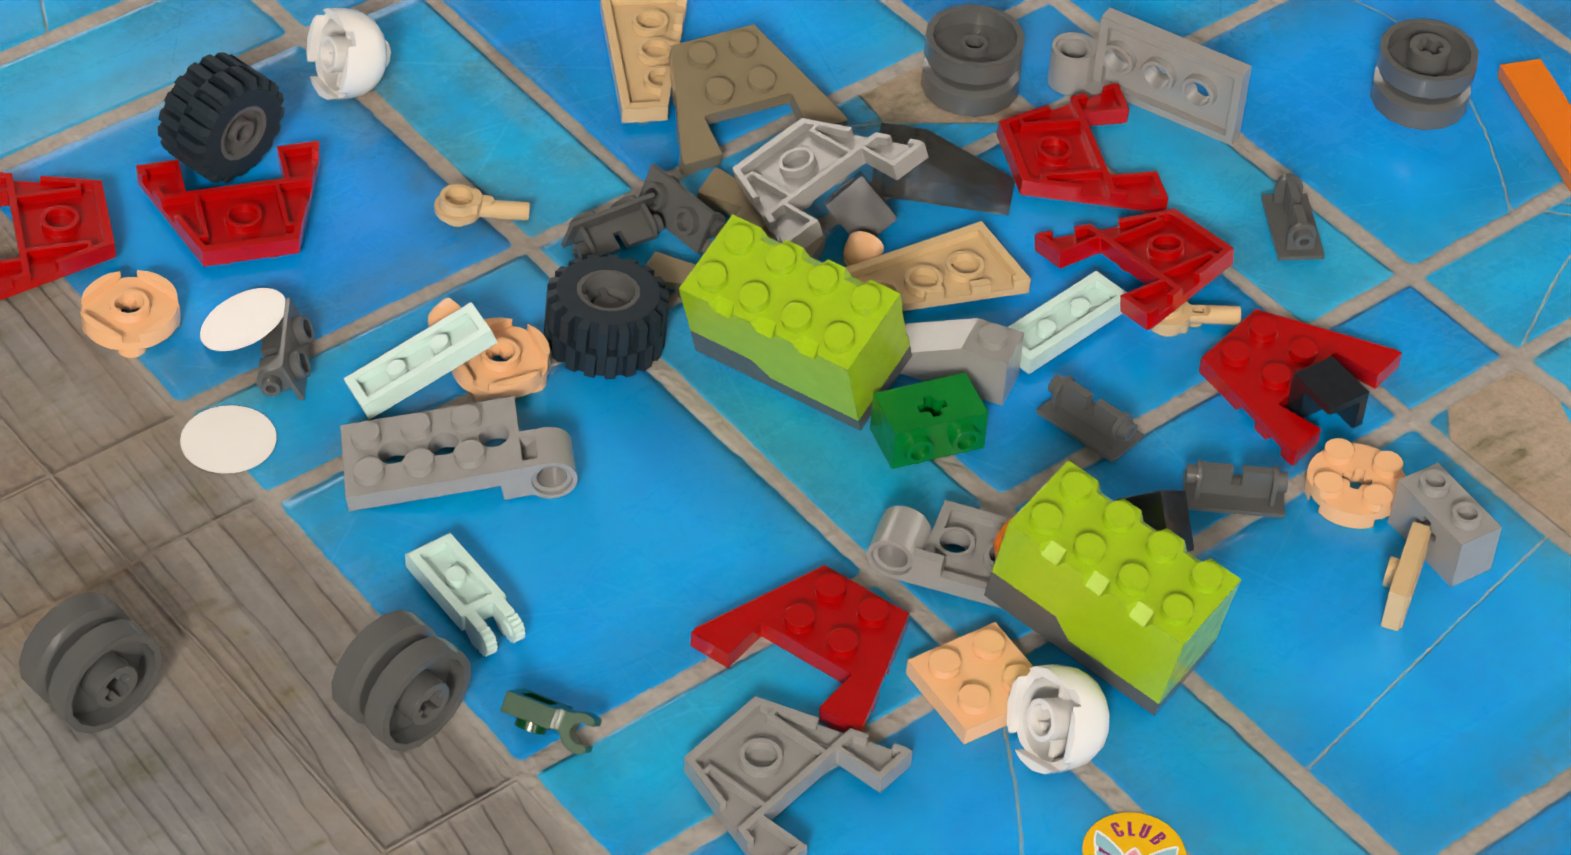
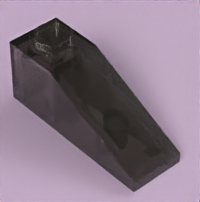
M881 123L879 133L891 135L892 142L908 145L910 139L924 142L929 157L899 180H895L873 167L872 185L883 197L1009 216L1015 187V180L1012 176L928 129Z

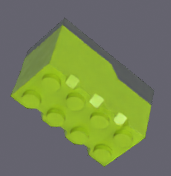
M733 214L679 287L696 351L860 431L871 416L873 393L889 390L912 357L909 336L906 334L902 312L901 293L873 280H869L866 283L852 277L845 267L831 260L822 263L810 257L803 247L788 240L782 243L773 240L766 235L761 227Z
M1068 460L998 532L993 542L996 561L984 596L1152 715H1155L1212 650L1223 620L1242 579L1213 559L1202 562L1187 552L1184 539L1168 528L1156 531L1144 522L1142 511L1126 499L1113 501L1101 493L1098 480Z

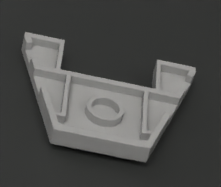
M801 118L732 167L737 184L775 240L780 243L788 240L805 249L820 238L823 233L819 220L802 210L810 207L813 201L834 185L843 183L848 178V175L863 164H868L893 179L899 180L929 157L925 143L920 140L910 139L908 145L894 143L889 134L875 132L870 137L854 135L852 127Z
M755 696L684 757L683 771L745 855H807L808 846L772 821L778 814L835 764H838L881 793L911 766L913 751L894 743L892 749L868 742L869 734L851 728L847 732L842 733L819 725V717Z

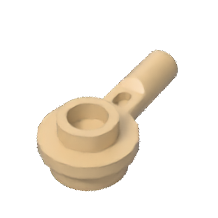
M452 184L444 187L434 203L435 215L441 221L453 227H463L474 223L479 217L529 220V202L494 200L492 196L482 195L479 189L463 184Z
M1186 301L1151 330L1161 336H1175L1180 333H1187L1189 327H1201L1202 324L1239 325L1241 321V307L1190 305Z

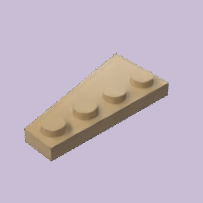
M600 0V13L622 123H646L668 120L672 97L669 53L671 45L681 43L688 0Z
M982 221L845 267L852 277L866 283L869 280H873L901 293L902 311L1029 293L1031 278Z

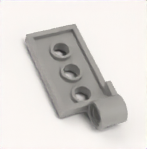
M1109 8L1101 17L1098 40L1077 32L1062 33L1054 38L1050 55L1048 84L1054 91L1060 94L1075 96L1085 93L1089 98L1101 94L1103 86L1118 83L1126 102L1232 146L1240 136L1252 66L1113 8ZM1113 49L1122 52L1126 56L1128 63L1118 59ZM1154 66H1158L1161 69H1163L1167 74L1168 79L1160 77L1158 75L1157 69ZM1195 83L1202 85L1207 90L1209 96L1200 94Z
M515 396L340 425L345 496L349 511L501 486L504 500L529 495L553 499L570 493L578 481L573 441L569 433L557 427H543L520 431ZM494 439L506 440L499 446H485L487 442ZM445 447L455 448L452 453L447 455L434 454L439 449ZM405 456L398 463H384L390 457Z
M945 500L931 532L929 522L919 511L906 506H893L885 510L866 553L867 560L874 570L886 577L1001 608L985 597L984 593L995 564L993 560L996 559L993 542L1000 529L1010 517ZM955 544L962 546L966 550L954 553L945 550L943 546Z

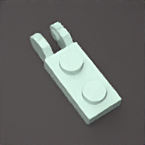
M451 533L405 554V567L461 631L466 630L471 644L483 656L487 657L498 651L496 637L484 621L492 616L500 632L504 636L506 635L510 642L515 643L525 638L524 623L521 621L518 613H515L514 609L506 601L505 593Z

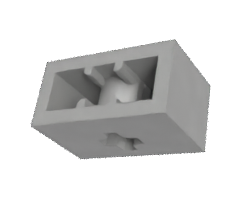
M1439 463L1398 480L1388 523L1405 540H1407L1413 522L1430 526L1432 532L1425 561L1450 587L1491 569L1502 527Z

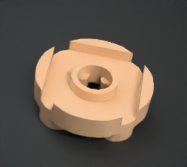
M137 270V277L121 278L120 271L109 273L93 281L82 295L80 314L83 332L95 343L117 350L123 357L135 358L143 355L147 348L166 340L181 323L180 306L175 287L166 278L153 272ZM122 309L127 311L139 309L138 311L132 313L121 312Z
M509 318L484 319L498 343L452 370L456 382L463 389L471 392V397L475 402L512 396L519 398L529 393L542 391L546 387L547 374L550 367V347L545 336L537 328L527 324V330L521 327L512 326V319ZM500 355L503 360L507 361H494L492 357Z
M1342 438L1331 439L1325 444L1324 450L1317 453L1308 465L1304 484L1305 495L1308 500L1312 496L1313 500L1319 505L1318 513L1330 522L1356 529L1374 527L1375 520L1390 516L1397 482L1399 479L1406 477L1402 470L1403 460L1397 453L1392 451H1381L1368 445L1351 443ZM1350 482H1357L1362 485L1359 489H1354L1350 487Z

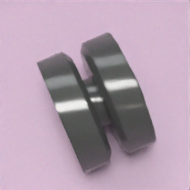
M974 4L952 6L937 13L928 22L925 35V56L921 77V86L925 96L938 108L956 115L972 117L993 115L1008 108L1018 96L1025 34L1020 24L1007 13L990 6Z
M1431 19L1404 20L1390 26L1381 37L1377 66L1375 67L1370 97L1375 108L1388 120L1408 128L1434 130L1443 129L1457 123L1467 112L1471 85L1474 81L1478 64L1479 51L1473 39L1455 26Z
M87 592L72 596L53 607L36 624L24 643L19 667L21 678L46 703H49L63 720L77 732L92 734L118 724L129 717L145 701L158 680L163 661L159 644L140 625L133 622L113 600L105 594Z
M397 610L384 614L367 625L349 644L337 664L331 682L332 699L340 709L356 722L365 724L371 734L390 750L404 752L421 746L435 736L454 716L465 698L471 680V663L463 652L448 640L437 637L432 628L414 613Z

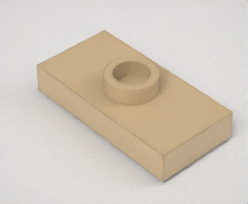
M1413 522L1401 558L1390 557L1382 585L1389 587L1390 590L1381 627L1399 631V628L1402 629L1425 561L1432 532L1430 526Z

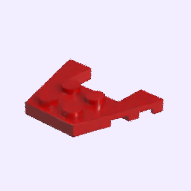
M1118 83L1103 86L1101 94L1089 98L1085 93L1072 96L1068 105L1053 110L1048 105L998 122L997 138L1020 195L1148 212L1166 210L1169 199L1157 171L1111 175L1108 171L1090 126L1127 123L1129 107Z
M319 141L277 146V159L282 175L281 179L186 191L179 161L170 160L136 165L137 182L204 267L300 253L320 164Z
M0 172V207L10 206L19 258L0 260V301L116 257L115 242L102 180L41 175L40 182L13 180L12 173Z
M1175 208L1118 218V227L1099 230L1092 224L1074 226V235L1053 238L1052 231L1035 234V251L1060 269L1101 253L1116 263L1120 269L1130 273L1146 284L1120 295V312L1146 330L1154 328L1233 264L1234 248Z
M1256 309L1201 358L1199 373L1236 410L1243 408L1255 421L1254 429L1265 440L1272 438L1282 448L1280 456L1287 463L1294 466L1319 442L1321 428L1286 409L1294 372L1333 356L1356 379L1376 389L1399 367L1402 353L1393 348Z
M823 565L696 627L691 632L690 646L729 668L760 637H763L843 683L819 707L818 717L820 723L842 733L847 732L850 728L865 733L867 720L871 711L875 709L885 676L890 672L908 628L909 613Z

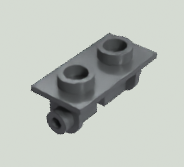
M651 164L639 197L653 192L655 198L649 208L651 215L658 214L662 219L663 226L695 253H700L705 240L715 239L726 224L725 216L720 212H714L680 184L678 178L668 175L656 164Z
M1292 173L1282 174L1275 184L1274 194H1261L1277 259H1324L1325 255L1308 195L1303 193L1302 180Z
M652 192L638 198L635 195H628L619 199L611 208L595 213L594 210H588L580 213L570 221L568 230L561 243L562 247L565 248L572 245L574 258L585 260L588 255L597 254L599 257H608V254L614 255L619 253L621 248L614 237L616 235L620 236L626 249L656 239L658 233L663 231L664 226L658 214L651 215L649 211L655 194Z
M291 298L285 299L284 316L279 324L262 338L261 353L264 358H260L257 385L263 394L271 397L277 396L281 391L293 389L301 401L305 399L306 379L311 375L309 350L310 343L314 342V330L307 315L300 314Z
M1056 375L1051 380L1048 392L1053 394L1052 398L1036 410V414L1112 463L1144 438V434L1137 430L1138 425L1133 422L1132 415L1127 412L1123 413L1103 399H1099L1094 403L1092 401L1093 393L1076 383L1075 379L1069 375L1065 377Z
M1197 459L1196 464H1187L1186 470L1183 471V491H1186L1188 510L1284 518V493L1288 489L1289 474L1288 472H1279V467L1277 466L1269 468L1243 465L1242 475L1233 474V464L1203 462V460Z

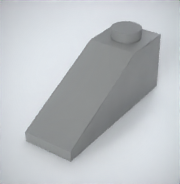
M979 318L905 324L912 357L900 374L922 381H929L966 372L982 400L1003 406L1019 376L1024 332Z

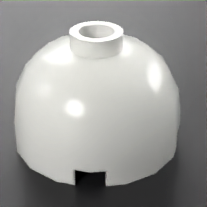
M347 8L323 9L326 12L325 15H316L314 17L307 38V62H315L318 75L310 76L312 85L318 95L326 100H346L363 96L372 91L384 75L391 58L389 43L385 40L384 34L374 19L357 10Z
M1051 664L1029 668L1031 671L1028 675L1018 676L1014 681L1007 700L1006 722L1008 732L1017 733L1019 742L1025 749H1015L1019 759L1032 771L1042 774L1061 773L1086 765L1104 747L1109 732L1110 713L1106 697L1099 684L1080 669L1065 665Z

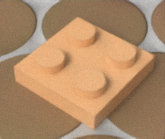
M994 622L908 659L906 675L961 742L967 744L1007 726V700L1012 684L1018 676L1028 675L1031 671L1029 668L1034 666L999 625Z

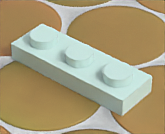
M1095 271L1008 326L1009 328L1024 332L1020 368L1028 374L1032 373L1123 314L1120 312V295L1127 292Z
M470 302L343 379L370 420L498 342L488 324L473 303Z

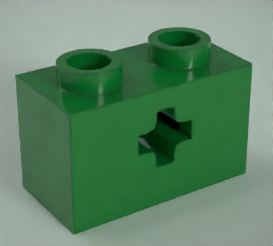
M966 372L873 393L870 430L891 469L984 448L988 411Z

